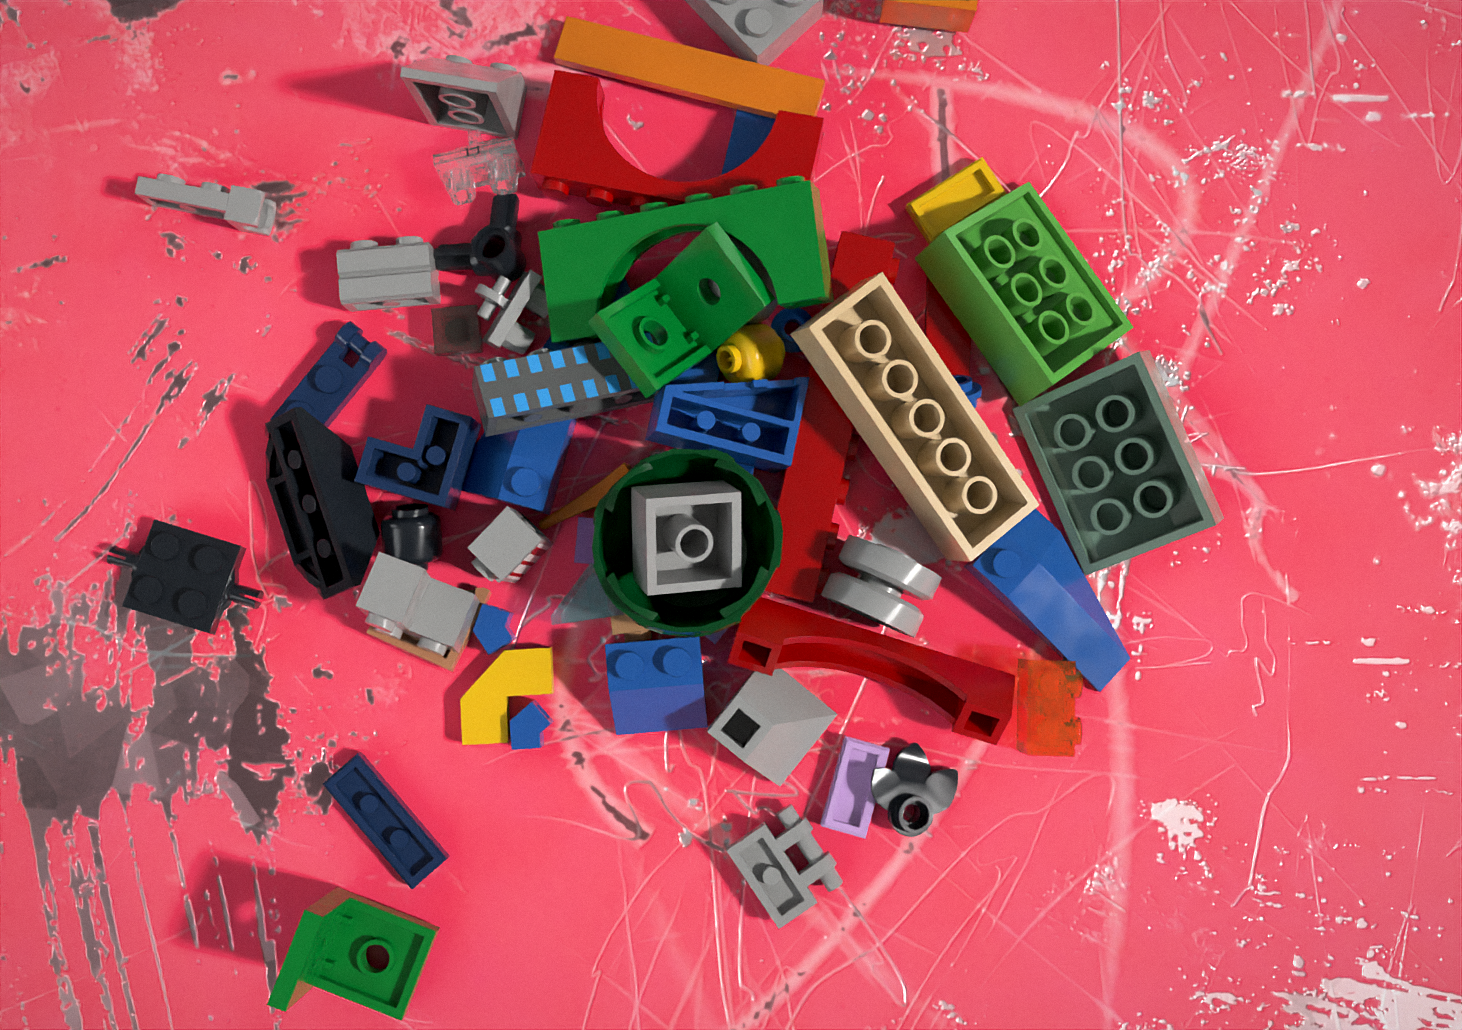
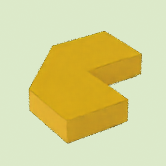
M552 647L504 650L460 699L462 745L509 743L511 741L509 696L554 693Z

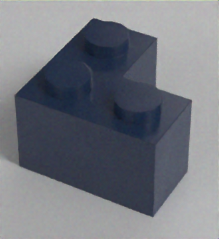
M426 404L413 449L368 436L355 482L456 511L481 424L471 416Z

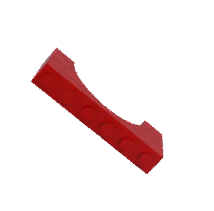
M554 70L530 171L538 189L549 197L556 199H567L568 195L583 197L588 203L595 206L611 207L612 203L630 206L629 208L636 213L640 212V206L647 203L666 202L668 207L685 204V197L694 194L708 193L712 194L713 198L730 195V189L741 185H757L758 190L775 187L778 179L789 176H803L805 181L811 180L814 183L824 136V118L778 110L774 125L764 143L740 166L725 174L707 180L693 182L671 181L652 176L636 168L625 160L611 144L604 129L605 94L599 77Z

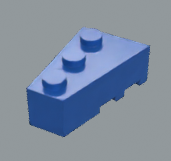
M809 377L774 381L762 379L740 383L710 382L665 385L654 397L645 440L678 449H716L729 454L735 459L736 463L753 466L755 469L776 474L792 464Z

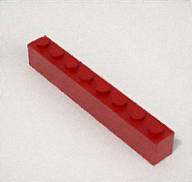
M841 231L831 271L834 301L861 280L883 272L890 284L894 286L900 264L899 258L892 257L895 242ZM825 303L823 309L831 303ZM810 363L807 375L809 382L792 464L785 470L777 505L783 528L782 559L780 566L774 572L764 592L812 603L815 594L821 595L828 580L829 568L821 566L825 549L833 551L835 548L840 524L833 523L832 518L835 505L844 506L850 479L842 478L846 460L854 462L860 435L852 433L854 425Z

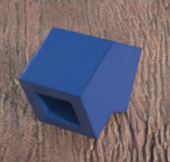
M483 603L473 632L488 655L517 638L509 627L514 613L488 603Z
M536 700L528 704L510 720L512 750L541 748L544 746L543 731L554 721Z

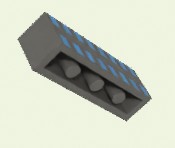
M645 334V336L650 342H652L655 345H658L657 340L653 334ZM584 340L574 344L571 348L552 351L548 348L538 349L530 352L526 357L510 360L503 357L491 358L479 366H474L472 389L486 437L654 402L655 395L660 391L658 390L646 399L603 342L597 343L595 340Z

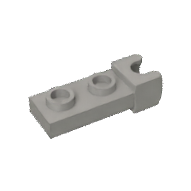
M158 173L156 179L138 176L134 194L154 207L226 220L241 232L269 236L272 231L276 214V202L265 199L266 193L263 191L231 185V189H228L225 186L211 182H202L201 187L185 185V180L163 173Z

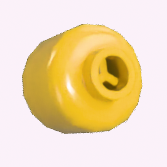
M761 323L748 324L743 326L717 349L716 360L722 374L731 383L751 382L752 380L762 379L769 381L774 379L781 371L785 358V348L781 338L770 326Z

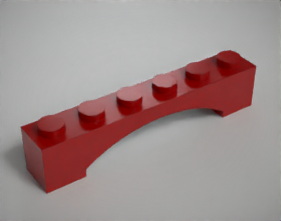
M760 597L741 618L742 622L738 625L727 662L769 676L773 675L775 669L792 667L825 668L864 676L899 689L926 704L952 724L951 732L993 745H997L1012 717L1016 675Z

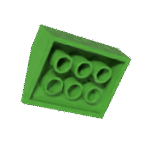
M1030 182L1023 184L943 231L915 257L917 263L1020 407L1134 328Z

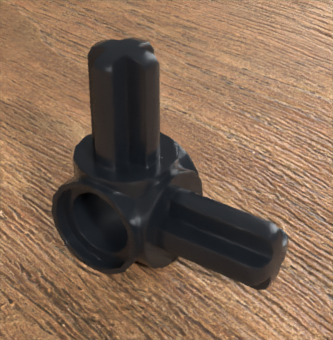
M504 190L499 191L493 197L489 225L478 231L472 238L471 243L442 244L434 249L433 257L436 268L440 271L473 270L477 276H491L495 281H497L500 275L511 282L518 279L525 271L527 265L526 257L521 250L522 235L516 229L520 203L518 196Z

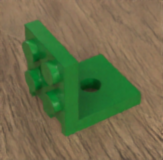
M715 222L705 228L657 277L597 312L588 321V324L647 399L711 355L776 298L718 222ZM708 278L718 285L721 297H717L712 293L708 285ZM644 331H649L653 334L658 345L650 342L645 336Z
M336 887L304 910L267 1005L286 1012L315 986L402 1021L406 1016L440 927ZM370 945H381L388 951L389 964L387 967L381 969L374 968L368 963L366 951Z

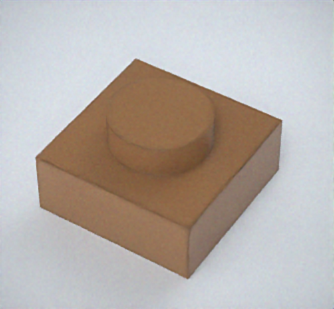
M610 616L612 634H624L625 642L652 639L651 630L636 624L628 616Z

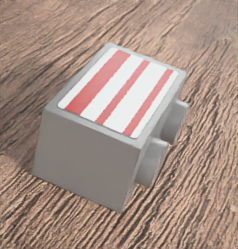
M507 506L467 548L476 556L471 562L472 565L489 581L493 582L496 580L499 583L501 581L516 583L554 543L521 512Z

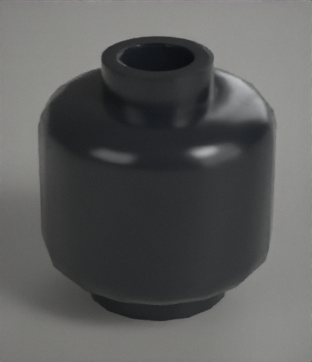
M417 503L397 505L391 508V514L382 519L381 538L384 554L422 567L426 571L428 570V563L434 562L442 556L441 519L438 514L429 511L428 505Z

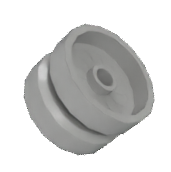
M848 535L838 558L843 565L861 574V578L857 579L841 572L831 573L821 595L872 621L915 638L924 615L919 608L900 597L902 594L921 601L931 600L942 577L897 550Z

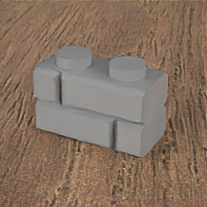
M404 236L395 240L396 245L378 246L376 241L358 240L350 243V249L337 250L341 305L350 312L440 304L439 270L435 266L433 246L429 242H423L421 237Z

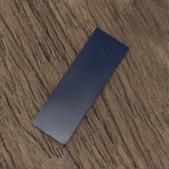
M362 752L357 753L323 783V786L411 889L415 888L450 857L447 851Z

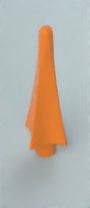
M624 462L582 495L556 512L541 519L539 527L547 529L566 519L596 508L599 500L607 494L609 489L632 469L630 464L626 465Z

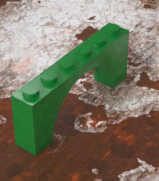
M789 176L778 179L775 187L758 190L757 185H741L730 189V195L713 198V195L708 193L694 194L685 197V204L668 207L666 202L647 203L640 206L639 213L624 215L623 211H605L596 215V221L581 223L579 219H564L554 222L553 229L538 231L552 343L569 347L584 340L602 341L588 324V321L597 312L614 303L618 288L632 265L645 252L660 242L685 233L702 232L715 222H718L728 236L743 242L760 259L772 280L778 305L790 310L834 302L819 189L811 180L805 181L803 176Z

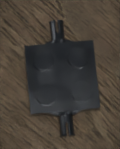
M154 519L145 545L139 553L114 545L109 552L126 557V559L123 560L107 555L108 564L132 570L131 582L122 607L209 634H216L221 617L232 602L258 609L261 602L246 598L245 595L263 599L264 595L262 590H256L239 584V568L247 548Z

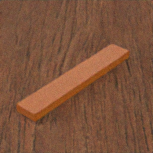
M566 16L554 55L556 63L563 66L776 119L778 110L817 116L825 89V80L570 16Z

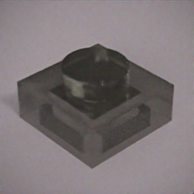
M477 304L431 309L434 353L438 357L483 353L481 319L477 315L480 308Z

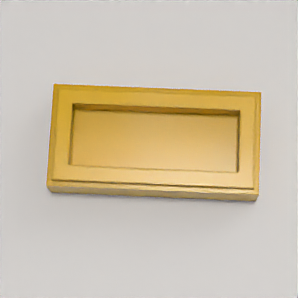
M981 157L909 202L905 209L927 243L930 244L943 231L1000 199L1007 193L984 158Z

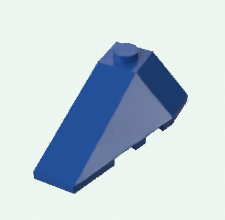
M550 336L542 349L548 348L552 351L568 349L572 346L568 347L552 343ZM577 418L487 437L484 432L474 447L462 491L550 515Z
M1036 508L973 561L967 562L964 566L1096 691L1101 692L1131 659L1063 535Z

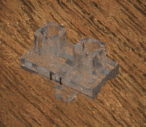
M478 129L468 131L469 145L433 155V165L451 200L457 206L473 202L476 198L475 188L490 185L493 193L499 195L514 193L518 188V178L526 176L525 165L519 157L513 137L483 141Z

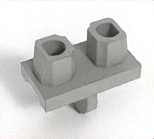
M531 269L528 272L524 271L508 298H505L504 294L512 282L502 275L498 277L492 289L483 284H478L475 293L485 299V301L478 310L477 315L489 321L497 307L501 309L482 339L483 342L493 348H500L502 346L519 354H524L534 339L535 333L517 323L516 320L524 307L542 319L548 315L545 286L539 283L542 276Z

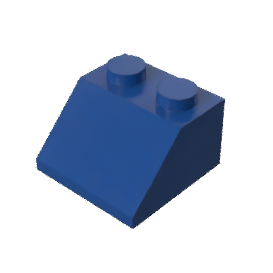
M676 637L605 644L608 689L616 735L708 727L700 637Z

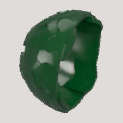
M670 449L640 460L599 500L594 512L593 567L606 596L616 608L636 624L660 634L700 637L717 633L742 622L741 618L763 595L774 572L781 563L783 528L778 509L775 510L765 489L757 478L737 464L735 459L729 454L716 449ZM724 480L741 491L742 587L647 596L633 581L631 487Z

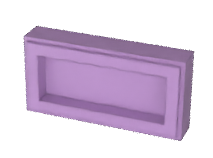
M844 735L820 822L822 827L866 839L875 806V800L871 792L872 772L874 768H885L890 748Z

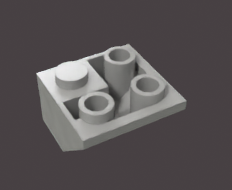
M775 669L772 676L753 671L710 724L707 732L743 762L780 787L838 714L783 669Z

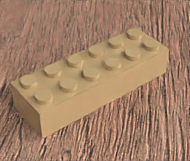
M883 272L861 280L790 334L947 560L973 561L1040 505Z

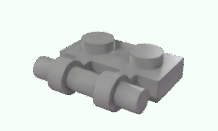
M792 804L785 806L776 813L786 828L783 832L774 836L764 821L726 848L727 853L778 929L818 903L808 887L810 884L820 879L827 891L831 892L844 882L834 868L837 862L829 851L824 852L811 834L813 830L812 825L805 816L802 818L799 816ZM795 843L809 862L799 872L785 853V850Z

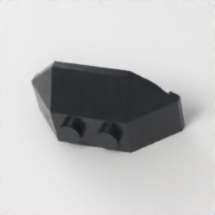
M294 407L265 423V436L269 439L265 452L266 482L293 564L303 577L318 589L317 593L324 600L361 585L380 531L365 486L355 482L358 466L351 446L305 409Z

